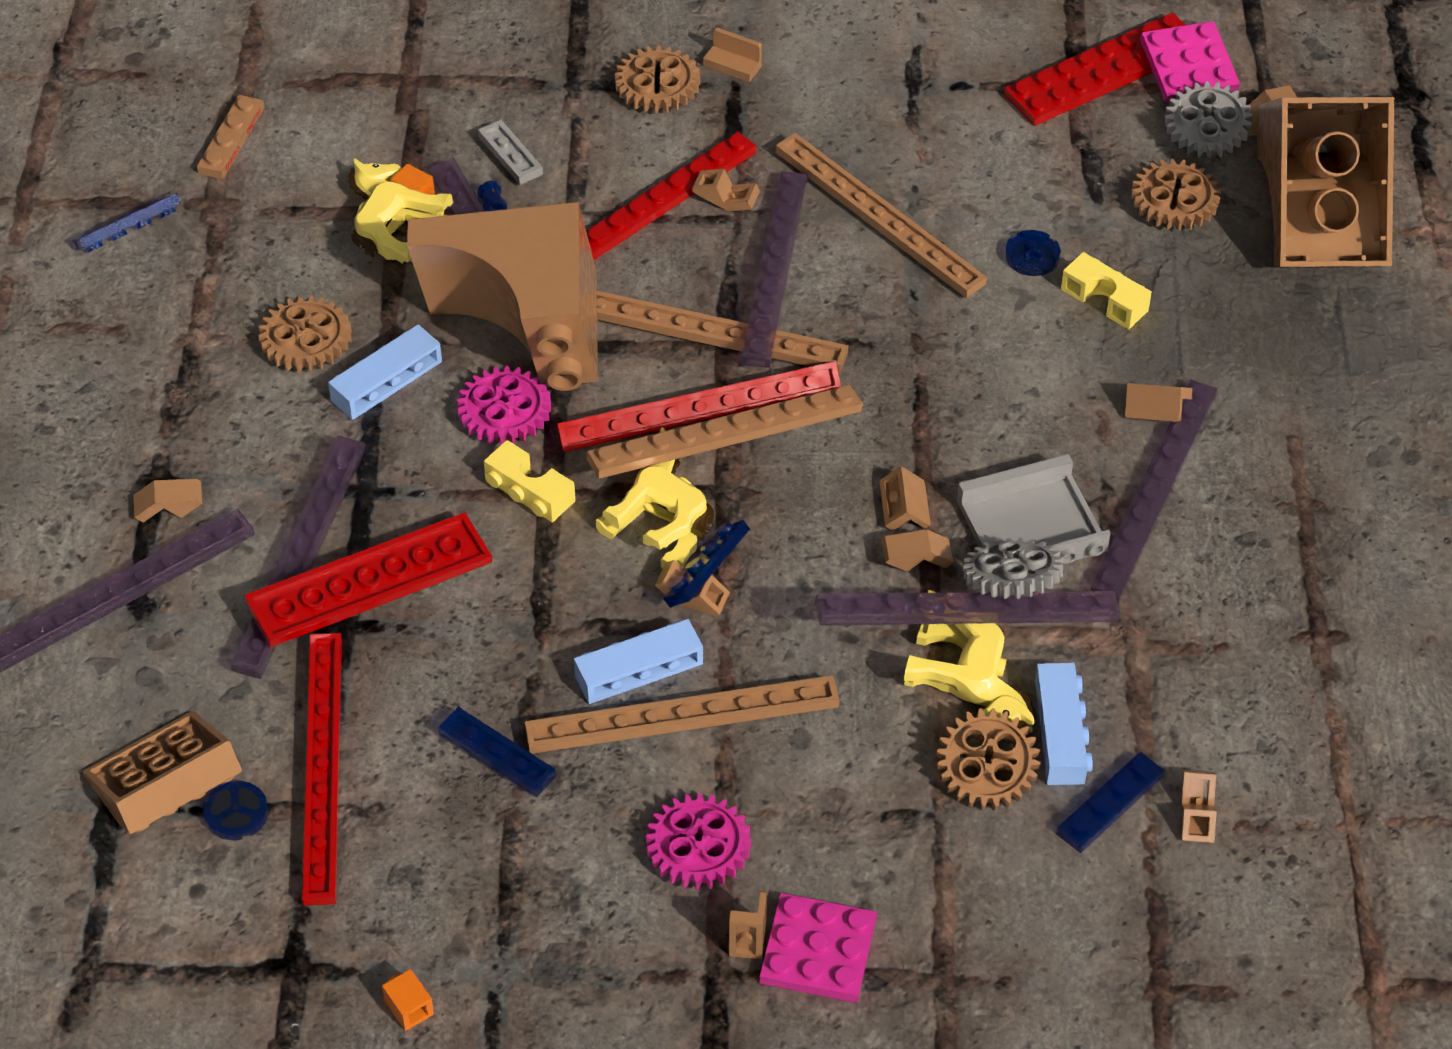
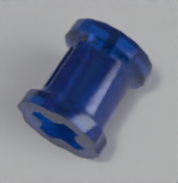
M486 181L477 189V194L484 203V212L507 210V203L501 197L502 188L496 181Z

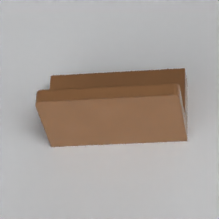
M716 27L713 31V46L704 56L703 66L750 83L762 65V44Z
M1127 383L1125 417L1180 422L1183 399H1192V388Z
M900 466L879 480L885 527L894 531L909 520L914 521L923 528L931 525L926 487L923 479Z
M760 891L758 913L731 910L729 921V956L762 959L766 931L767 892Z

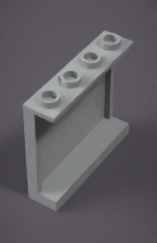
M1069 454L958 484L957 503L980 548H984L983 543L985 542L991 545L995 544L996 539L1001 542H1006L1007 538L1017 541L1022 537L1023 542L1035 539V544L1044 541L1046 542V547L1054 546V551H1060V557H1063V564H1069L1078 559L1098 556L1107 552L1111 533L1109 530L1101 531L1072 476L1073 461Z

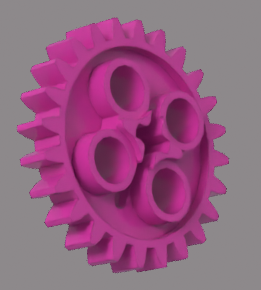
M509 366L505 367L504 372H500L497 367H494L492 374L483 370L482 378L473 375V383L465 382V390L459 391L460 398L457 399L458 418L461 419L463 428L468 427L469 435L477 433L478 441L487 437L488 444H491L495 439H498L501 446L508 439L511 443L515 444V438L519 437L525 442L527 433L536 436V428L544 429V421H549L551 398L550 392H547L546 383L540 384V377L538 376L532 378L531 371H527L522 375L520 367L514 372H510Z
M698 793L697 799L693 801L688 794H685L684 803H680L679 800L673 798V808L663 804L662 815L654 813V823L648 824L646 845L647 855L652 857V867H659V876L661 877L670 873L671 884L681 879L682 888L684 889L688 886L689 882H694L696 890H699L701 883L704 882L709 889H712L714 880L724 885L725 875L735 878L736 868L744 869V859H749L751 848L750 826L745 825V816H737V806L727 809L726 799L722 800L719 804L715 803V795L713 794L709 797L708 801L703 800L702 793ZM679 826H687V828H683V829H682V828H678V827H679ZM715 826H716V827H720V828H719V829H712L711 827H715ZM684 853V854H687V855H686V856H678L677 854ZM711 854H718L719 856L713 857V856H710V855H711Z

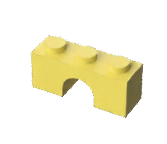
M1084 252L1063 270L1062 291L1083 303L1093 295L1107 296L1109 300L1106 317L1128 330L1149 311L1152 293L1150 290Z
M508 440L484 460L486 481L492 487L499 488L507 493L515 502H521L529 507L539 517L543 516L553 523L575 502V485L573 481L552 468L541 477H528L531 473L529 453Z

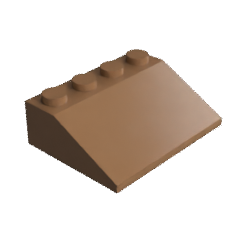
M191 711L82 772L116 821L131 835L134 832L145 830L155 820L175 813L180 806L187 802L200 799L212 788L230 782L235 775L242 772V769L229 739L195 711Z

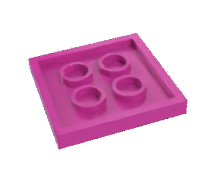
M1214 21L1141 33L1139 39L1165 102L1170 101L1171 98L1176 99L1177 91L1184 94L1185 86L1193 90L1196 82L1200 87H1205L1206 81L1209 82L1210 87H1214L1217 82H1220L1221 89L1230 85V91L1238 90L1240 86L1239 79Z
M781 893L760 973L759 984L858 1003L877 920V912Z

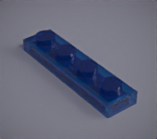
M177 193L172 194L86 234L73 242L78 251L86 248L89 253L102 247L101 241L110 236L113 241L128 234L127 228L135 225L137 229L151 224L150 218L157 214H160L161 218L176 212L174 206L182 202Z
M744 520L732 524L729 521L721 525L716 530V537L702 546L700 549L702 553L699 557L686 565L685 569L687 571L670 584L671 590L663 598L670 608L689 602L750 530V527Z
M459 706L438 727L439 735L536 798L557 777L555 768Z
M1139 752L1057 827L1056 835L1079 853H1082L1164 776L1165 770L1142 752Z

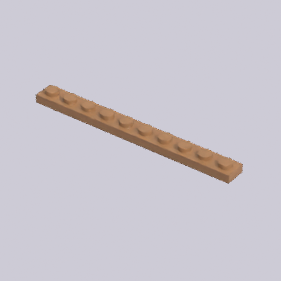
M797 133L792 134L776 145V154L965 298H968L986 285L987 277Z
M597 291V320L809 367L836 361L838 373L842 372L848 355L849 345Z
M847 385L587 451L586 460L597 478L601 479L862 411L863 403L852 387Z
M830 675L525 721L529 752L534 754L838 708L840 700L834 676Z

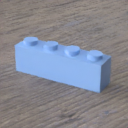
M419 324L409 331L403 332L398 338L387 345H383L370 356L358 361L354 366L330 380L328 385L331 402L351 420H354L442 362L440 343Z
M689 619L673 622L666 627L652 632L641 633L637 637L623 642H615L608 647L594 652H586L574 658L575 678L588 704L703 665V645Z
M1075 663L1037 664L1035 688L1047 785L1085 784L1087 772H1092V754L1086 753L1085 745L1089 744L1088 726L1083 727L1082 719H1085L1086 716L1085 701H1079V694H1082V676L1076 675Z

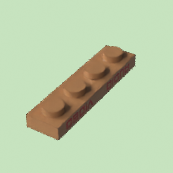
M238 95L197 165L198 174L224 179L265 108L263 100Z

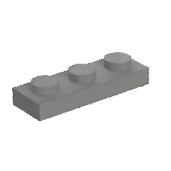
M502 120L478 130L480 140L519 185L543 175V167Z

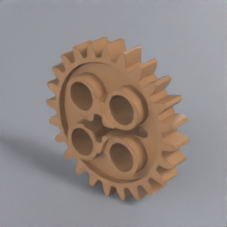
M660 45L657 46L656 50H652L650 46H647V52L637 49V55L628 53V60L621 59V65L617 66V73H615L616 91L619 92L620 99L625 98L627 105L634 102V109L644 106V112L653 108L654 112L658 113L659 108H663L668 113L669 107L672 106L678 110L679 103L688 105V99L694 100V93L699 92V67H696L695 60L689 61V54L681 56L680 49L673 53L670 46L665 51L661 49ZM656 65H660V91L658 94H655Z
M1171 159L1170 164L1160 160L1159 166L1150 163L1149 169L1143 167L1141 174H1136V179L1132 185L1131 200H1134L1133 207L1139 208L1138 214H1147V222L1155 219L1157 227L1165 223L1167 230L1172 225H1176L1178 231H1181L1182 225H1186L1189 230H1192L1193 223L1201 227L1203 220L1209 222L1211 215H1216L1221 199V189H1218L1219 182L1212 181L1213 174L1205 175L1206 168L1195 169L1196 163L1186 166L1185 160H1182L1180 164H1176L1174 159ZM1180 179L1181 186L1176 207L1174 210H1171L1176 181Z
M313 295L309 297L308 301H304L302 296H299L298 302L295 303L289 298L287 299L288 305L284 306L278 303V311L270 309L268 310L269 317L262 318L263 325L259 326V341L262 352L267 354L268 361L275 360L277 367L285 363L286 371L296 366L298 373L301 372L303 367H307L308 371L312 372L315 365L322 370L324 369V362L334 364L333 356L342 358V350H348V342L352 341L351 323L349 322L348 314H343L342 307L335 308L334 301L325 304L324 297L316 302Z
M979 708L976 718L968 711L965 716L966 722L955 718L954 725L956 729L947 726L945 733L949 738H940L939 745L944 749H938L936 757L944 760L937 762V770H946L941 774L940 780L941 782L951 781L947 792H953L957 789L959 791L957 801L959 802L965 796L968 797V807L970 808L974 805L975 801L980 802L981 811L985 810L987 803H991L994 810L997 811L1000 801H1003L1007 807H1010L1011 797L1013 796L1016 800L1021 801L1023 796L1021 790L1030 792L1032 786L1028 781H1036L1038 774L1032 770H1037L1040 767V762L1034 759L1039 756L1040 749L1030 748L1035 744L1036 738L1025 737L1029 727L1026 726L1019 729L1018 717L1012 722L1007 721V711L1002 714L1001 718L996 717L995 708H992L989 716H985L982 708ZM970 737H975L981 741L982 745L971 747L966 743V740ZM1001 741H1007L1014 748L1011 751H1003L997 744ZM964 754L967 758H961L960 755ZM985 755L991 756V764L985 763ZM1015 760L1016 764L1013 765L1009 761ZM967 767L975 768L979 775L975 778L967 777L964 775L963 769ZM998 771H1004L1009 774L1011 779L1002 782L996 779L994 774Z

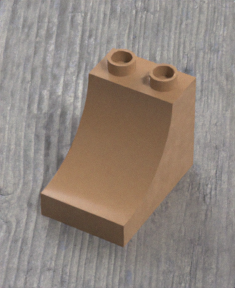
M1394 97L1279 98L1257 105V160L1262 163L1265 169L1270 189L1274 229V267L1392 266Z
M579 202L408 219L407 248L430 315H468L485 319L505 328L516 336L532 355L537 375L540 377V384L546 383L547 387L550 386L560 391H569L578 388L581 383L598 382L597 272Z

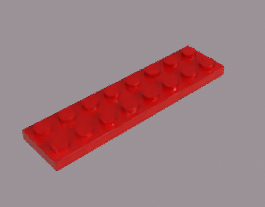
M1172 12L1004 87V96L1033 126L1039 125L1153 73L1139 39L1141 33L1186 26V24Z
M464 512L245 594L244 602L271 648L492 563V555Z

